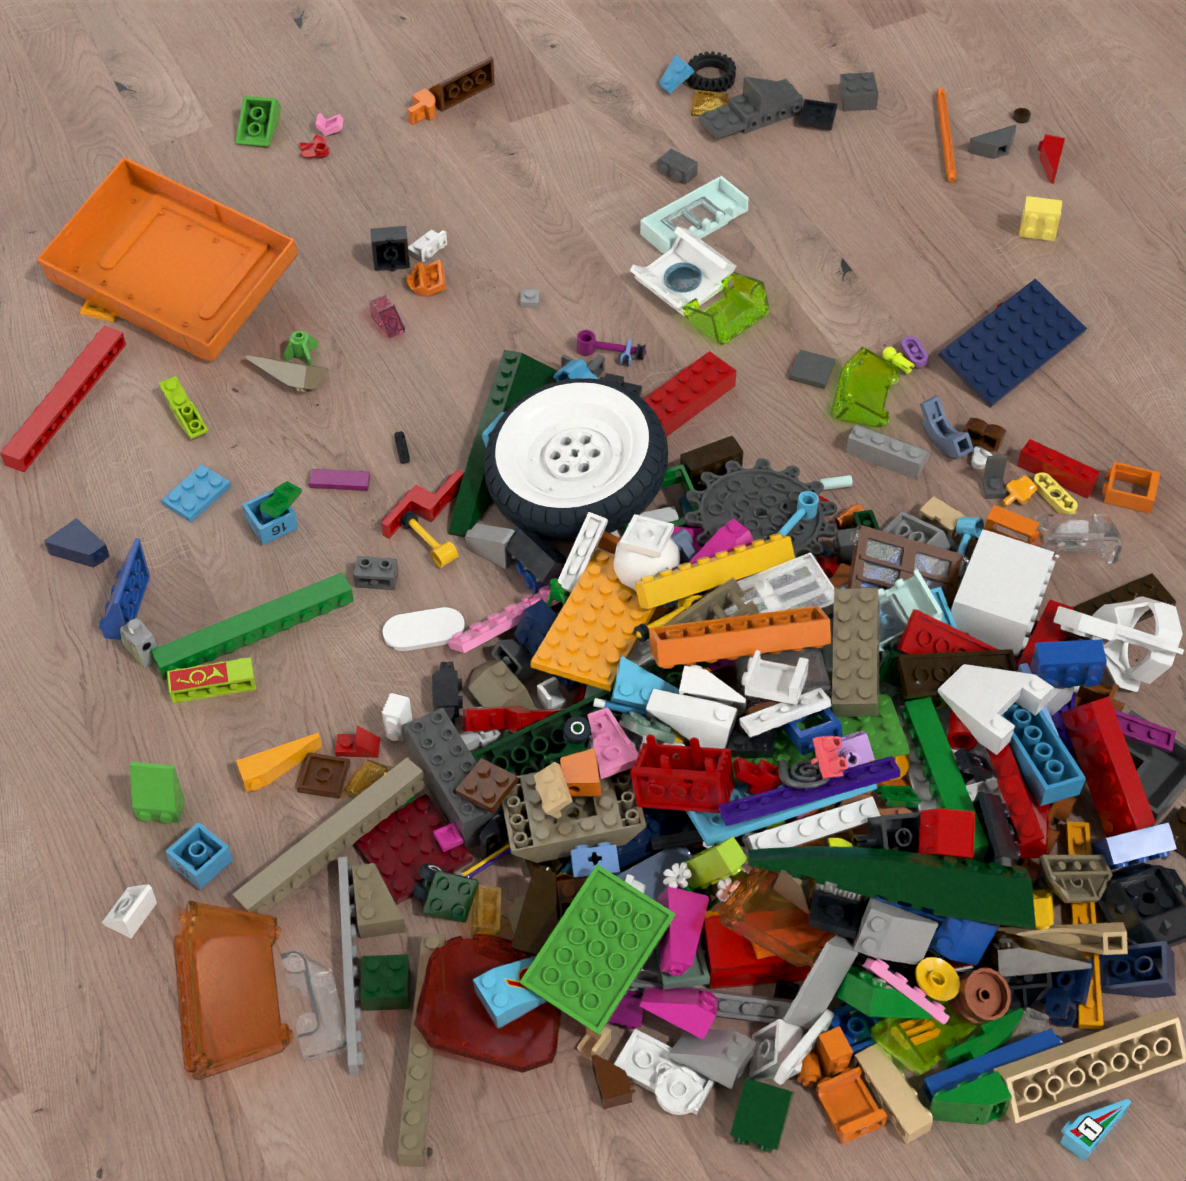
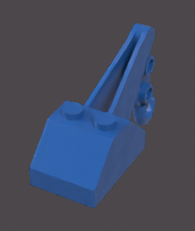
M877 895L875 898L881 902L938 922L929 947L950 960L977 965L1000 924L933 914V909L922 907L921 911L912 909V904L902 901L893 904L880 895Z

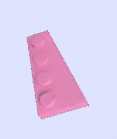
M607 707L588 714L601 779L633 768L639 753L609 708Z
M867 958L862 965L877 978L885 980L887 985L890 984L893 986L892 988L929 1012L932 1020L945 1025L950 1018L943 1012L945 1008L935 1000L932 1003L925 999L926 993L916 986L912 989L906 984L908 980L897 972L892 974L887 970L889 965L879 958L876 961Z

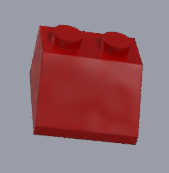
M943 808L921 810L918 853L941 857L953 856L956 859L973 858L975 812Z

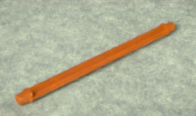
M940 87L937 89L936 97L946 176L948 181L953 183L956 181L957 172L946 92L944 88Z

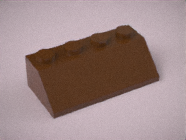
M493 57L429 88V91L435 97L436 107L443 112L495 85Z

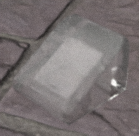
M1027 1007L1018 1032L1030 1037L1044 1031L1049 1016Z

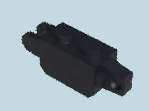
M453 661L441 662L439 671L432 675L434 711L443 707L455 726V717H459V709L463 708V696H459V691H463L462 678L458 679V672L454 668Z

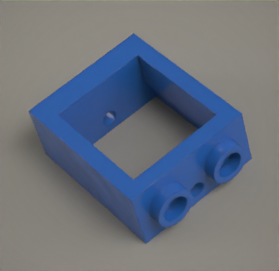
M829 707L780 726L801 755L815 751L813 739L816 737H843L841 722ZM818 715L825 722L803 731L796 725L798 722Z

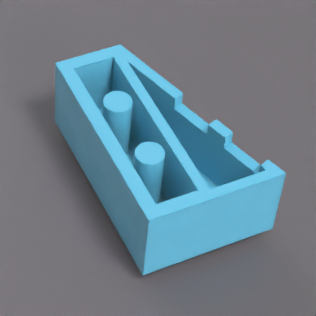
M621 656L611 702L646 709L653 689L679 694L678 688Z

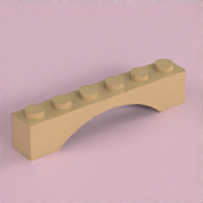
M1123 922L1051 925L1046 930L1021 927H1002L997 930L1077 948L1078 951L1102 955L1128 954L1127 931Z

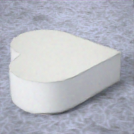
M981 446L975 447L974 451H972V467L975 469L985 468L987 457L993 455Z

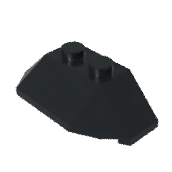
M989 965L976 966L974 968L957 971L958 976H960L964 973L974 971L979 968L991 967ZM1051 972L1004 977L1011 994L1008 1010L1013 1009L1015 1011L1022 1008L1024 1012H1029L1046 992L1052 988Z

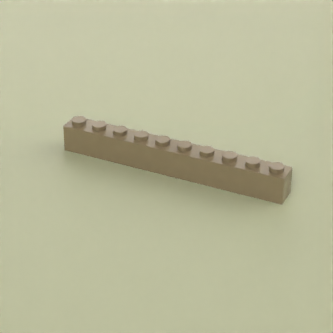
M408 757L234 892L232 895L238 906L253 922L264 916L277 903L283 901L287 895L299 888L311 876L317 874L330 861L336 859L340 853L352 846L364 834L370 832L374 826L383 819H386L398 807L404 805L417 792H420L428 784L424 772Z
M422 933L397 1151L399 1166L424 1167L447 951L445 934Z

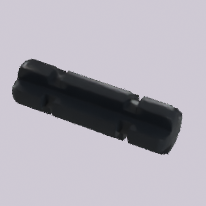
M403 431L395 432L394 436L400 463H409L410 456L405 434Z

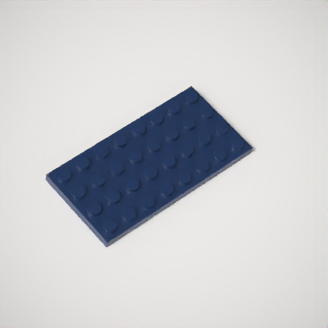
M1035 278L940 351L938 356L991 408L1085 333L1087 328Z

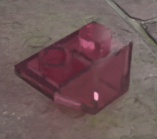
M386 295L369 301L372 319L389 339L406 332L395 305Z

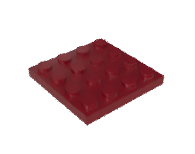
M427 794L391 813L386 819H383L374 826L370 832L364 834L354 843L368 864L375 863L396 905L414 896L413 889L417 882L423 883L424 879L419 875L422 864H434L442 867L448 873H453L473 861V856L464 844L445 852L442 851L433 831L448 825V822Z

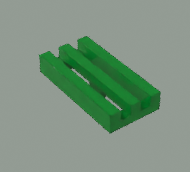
M879 785L875 790L877 794H882L880 797L882 800L887 801L885 803L887 807H918L922 802L910 786Z

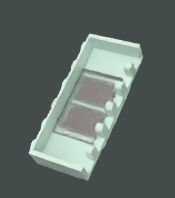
M720 176L651 215L644 217L640 222V235L661 253L665 254L672 248L678 237L674 233L677 226L688 229L701 239L725 226L732 219L747 212L749 197L724 177Z
M918 569L914 571L913 577L905 581L902 578L895 581L894 587L886 591L883 588L878 590L880 600L879 655L883 652V649L889 646L895 647L899 644L913 609L919 610L939 621L943 618L940 606ZM834 618L830 619L831 644L824 645L822 648H812L828 678L832 677Z

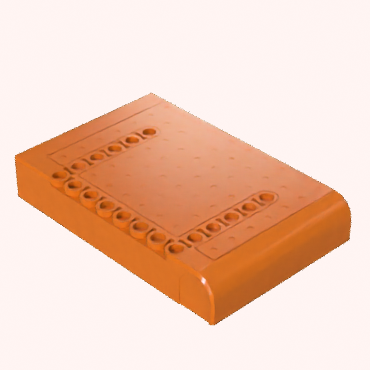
M124 157L39 255L37 260L49 281L111 313H115L117 316L205 361L212 362L298 256V249L294 238L283 235L251 217Z

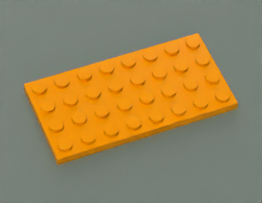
M596 550L532 658L531 668L607 691L612 690L621 656L629 659L638 642L634 628L642 623L647 626L656 607L651 609L641 608L636 590L621 583L614 571L613 562L615 554Z

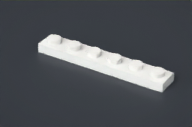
M869 797L748 836L746 839L750 850L797 847L868 824L869 817H877L880 814L873 797Z

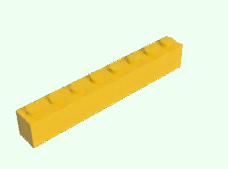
M782 533L772 534L769 536L770 539L765 541L764 539H757L751 542L752 545H739L734 547V551L717 552L715 553L716 557H702L697 559V563L680 564L678 565L679 569L673 571L672 569H665L660 571V575L641 577V581L634 583L640 607L651 609L720 586L731 578L738 580L793 560L795 555L790 536H783Z

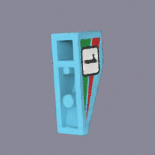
M1125 1099L1083 1114L1074 1122L1068 1121L1061 1131L1064 1135L1060 1143L1085 1162L1124 1116L1131 1101Z

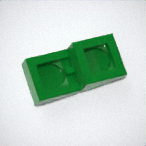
M286 481L274 488L273 496L260 503V510L273 518H277L295 502L302 493V489Z

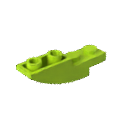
M174 376L159 382V387L167 400L168 407L187 436L193 439L208 433L209 431L193 402L189 400L178 378Z

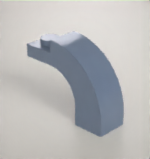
M934 396L920 403L925 418L921 421L931 441L944 454L960 458L974 451L969 433L957 431L947 420L939 396Z

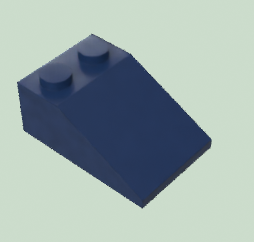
M1167 941L1128 945V954H1098L1101 993L1146 998L1176 996L1174 953Z

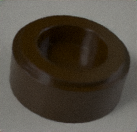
M1018 108L1014 111L1013 119L1017 123H1027L1030 120L1031 113L1026 108Z

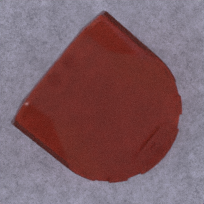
M473 934V937L463 939L460 935L446 940L445 945L441 948L437 947L431 954L424 972L414 1020L415 1027L428 1045L434 1049L521 1073L553 1063L557 1053L561 1019L560 1009L549 1002H545L498 1029L474 989L473 979L493 968L527 959L531 956L511 950V940L487 934Z

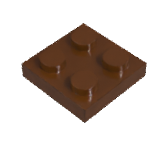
M481 758L455 789L456 795L493 813L518 783V777Z

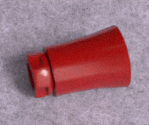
M951 709L949 729L946 737L950 748L954 750L961 748L966 751L973 749L977 745L976 738Z

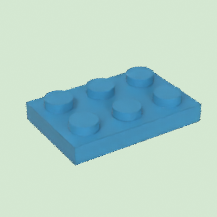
M201 464L161 499L162 505L191 523L231 487V483Z

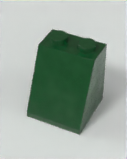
M745 1078L730 1136L735 1137L734 1142L748 1146L750 1141L759 1144V1150L772 1153L773 1149L778 1150L794 1092Z

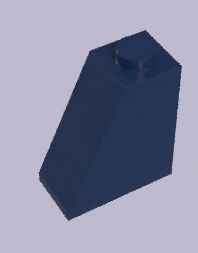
M77 518L44 540L50 555L94 568L110 557L106 544Z

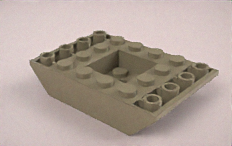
M632 768L601 779L599 772L602 796H571L573 802L560 810L562 817L558 819L547 815L542 809L541 804L543 802L541 796L536 791V782L533 776L538 772L517 776L518 783L502 801L512 855L538 863L571 856V850H575V846L588 845L589 848L598 847L597 844L602 842H611V845L616 846L626 845L646 828L642 807H637L631 777ZM572 812H576L579 814L575 818L568 817V815Z

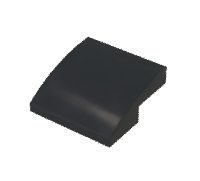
M504 810L489 821L479 836L482 860L501 849L502 842L509 839Z

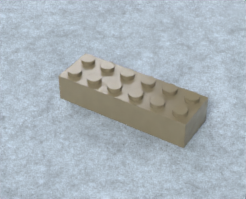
M878 588L834 589L832 708L836 717L879 716L880 600Z

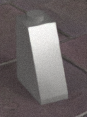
M476 524L465 535L466 549L506 569L514 560L510 556L512 553L506 549V546L516 531L508 528Z

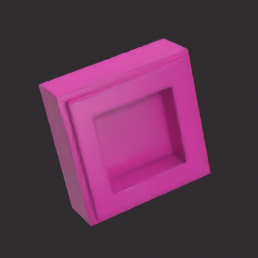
M454 822L433 831L443 852L463 844V838Z

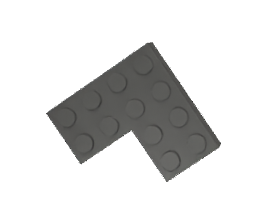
M1132 710L1129 712V715L1146 720ZM1125 738L1155 822L1157 823L1186 789V745L1175 739L1172 752L1166 753Z

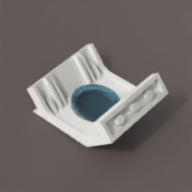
M677 226L674 233L678 237L668 252L649 266L633 265L630 271L635 274L634 278L686 317L724 288L736 265L688 229Z

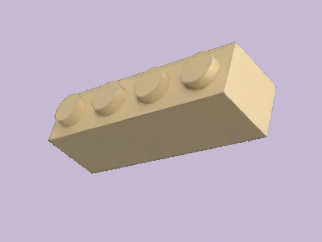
M878 1042L855 1054L853 1067H860L862 1080L880 1107L884 1109L887 1117L905 1144L929 1132L932 1127L933 1116L927 1107H923L920 1103L916 1090L913 1087H909L905 1081L906 1078L900 1068H896L889 1051L886 1048L883 1049Z

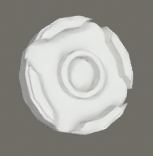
M686 1067L665 1070L656 1081L655 1096L657 1102L663 1110L674 1115L691 1113L699 1106L702 1100L703 1087L701 1079L694 1071Z

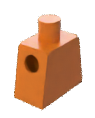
M595 748L564 756L560 759L561 770L571 796H602Z

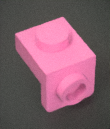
M319 113L317 114L316 127L324 136L337 133L342 130L344 118L341 114L325 119Z

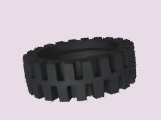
M711 51V54L705 52L704 55L699 53L698 56H693L688 62L694 73L687 78V81L691 87L693 86L694 90L698 89V92L701 93L704 91V94H708V92L715 94L717 91L719 94L722 90L725 92L727 88L730 89L734 85L736 65L732 58H727L726 54L722 56V53L718 52L715 54L714 51ZM707 67H714L725 71L727 74L719 78H706L697 74V71Z

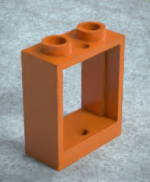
M1113 462L1112 468L1107 469L1105 480H1108V483L1104 482L1102 494L1105 495L1103 503L1151 513L1160 472ZM1114 479L1147 486L1146 497L1112 489Z
M996 505L991 509L984 530L1037 546L1035 543L1040 535V531H1037L1039 522ZM997 525L1027 536V542L996 530Z

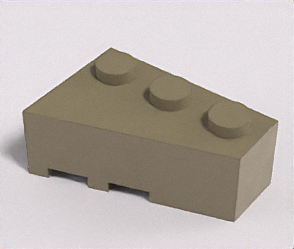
M375 863L352 866L360 939L404 933V919Z

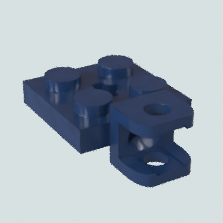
M1091 958L1086 959L1091 963L1092 968L1051 972L1052 988L1046 992L1040 1001L1045 1003V1014L1048 1018H1052V1023L1055 1026L1071 1027L1076 1019L1078 1009L1076 1005L1087 1004L1094 966ZM1067 977H1070L1071 981L1067 985H1064L1062 981H1065ZM1068 1015V1017H1067L1066 1020H1064V1021H1061V1020H1060V1018L1063 1019V1018H1065V1017Z

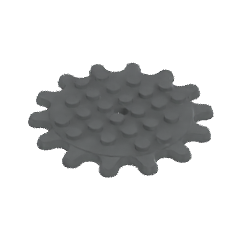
M760 458L756 461L753 468L745 469L737 461L732 460L726 463L727 474L723 476H718L711 472L701 474V481L707 489L703 491L690 490L686 493L687 501L698 506L699 509L686 513L684 519L687 525L698 526L705 530L697 536V542L700 547H703L720 528L733 518L749 529L754 540L764 539L765 541L771 533H778L796 513L800 493L811 491L819 495L823 491L824 485L819 481H812L810 483L800 482L798 480L800 469L796 466H788L785 470L778 472L771 469L770 462L767 459ZM819 500L816 516L808 520L801 518L786 535L791 538L795 558H797L796 555L799 553L808 554L810 552L814 557H819L823 553L824 548L816 539L819 537L832 538L835 536L837 527L824 520V517L831 516L837 511V505L834 502ZM763 513L765 515L758 517L757 514Z

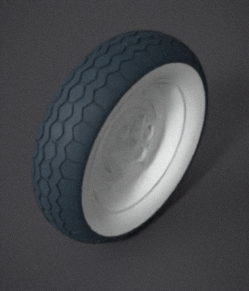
M592 378L557 381L525 395L514 403L499 419L486 447L484 457L486 484L494 503L501 513L520 529L536 533L548 540L575 542L588 512L608 519L604 531L611 533L629 524L634 514L640 515L645 511L658 494L664 481L668 466V444L664 428L654 410L644 399L626 387Z

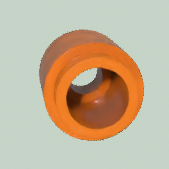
M811 1049L802 1060L801 1072L797 1074V1081L804 1086H814L821 1080L819 1057L814 1049Z

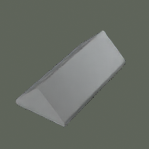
M837 934L825 944L783 1019L784 1022L811 1029L822 1016L858 954V951L854 950V946L848 937H842Z

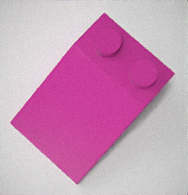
M645 987L640 1007L704 1039L717 1015L718 999L707 990L701 991L691 988L663 990V987Z

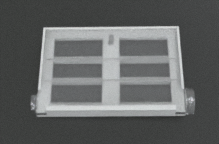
M811 552L737 581L745 594L741 598L743 602L747 604L752 600L760 613L819 606L826 615L834 612L835 588ZM842 585V586L837 587L836 589H845V588H844V586ZM732 604L723 611L727 616H730L738 608L735 604Z

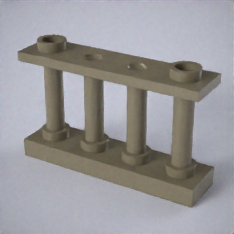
M731 578L667 622L664 626L710 620L715 616L720 619L760 612L752 600L747 604L743 602L741 598L745 594L737 581ZM735 604L738 610L727 616L723 610Z

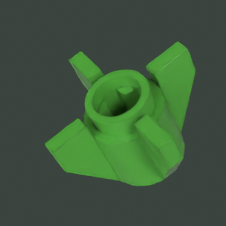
M304 331L293 332L290 335V341L284 352L285 361L293 359L295 355L297 358H304L308 365L312 364L309 352L319 347L318 341Z

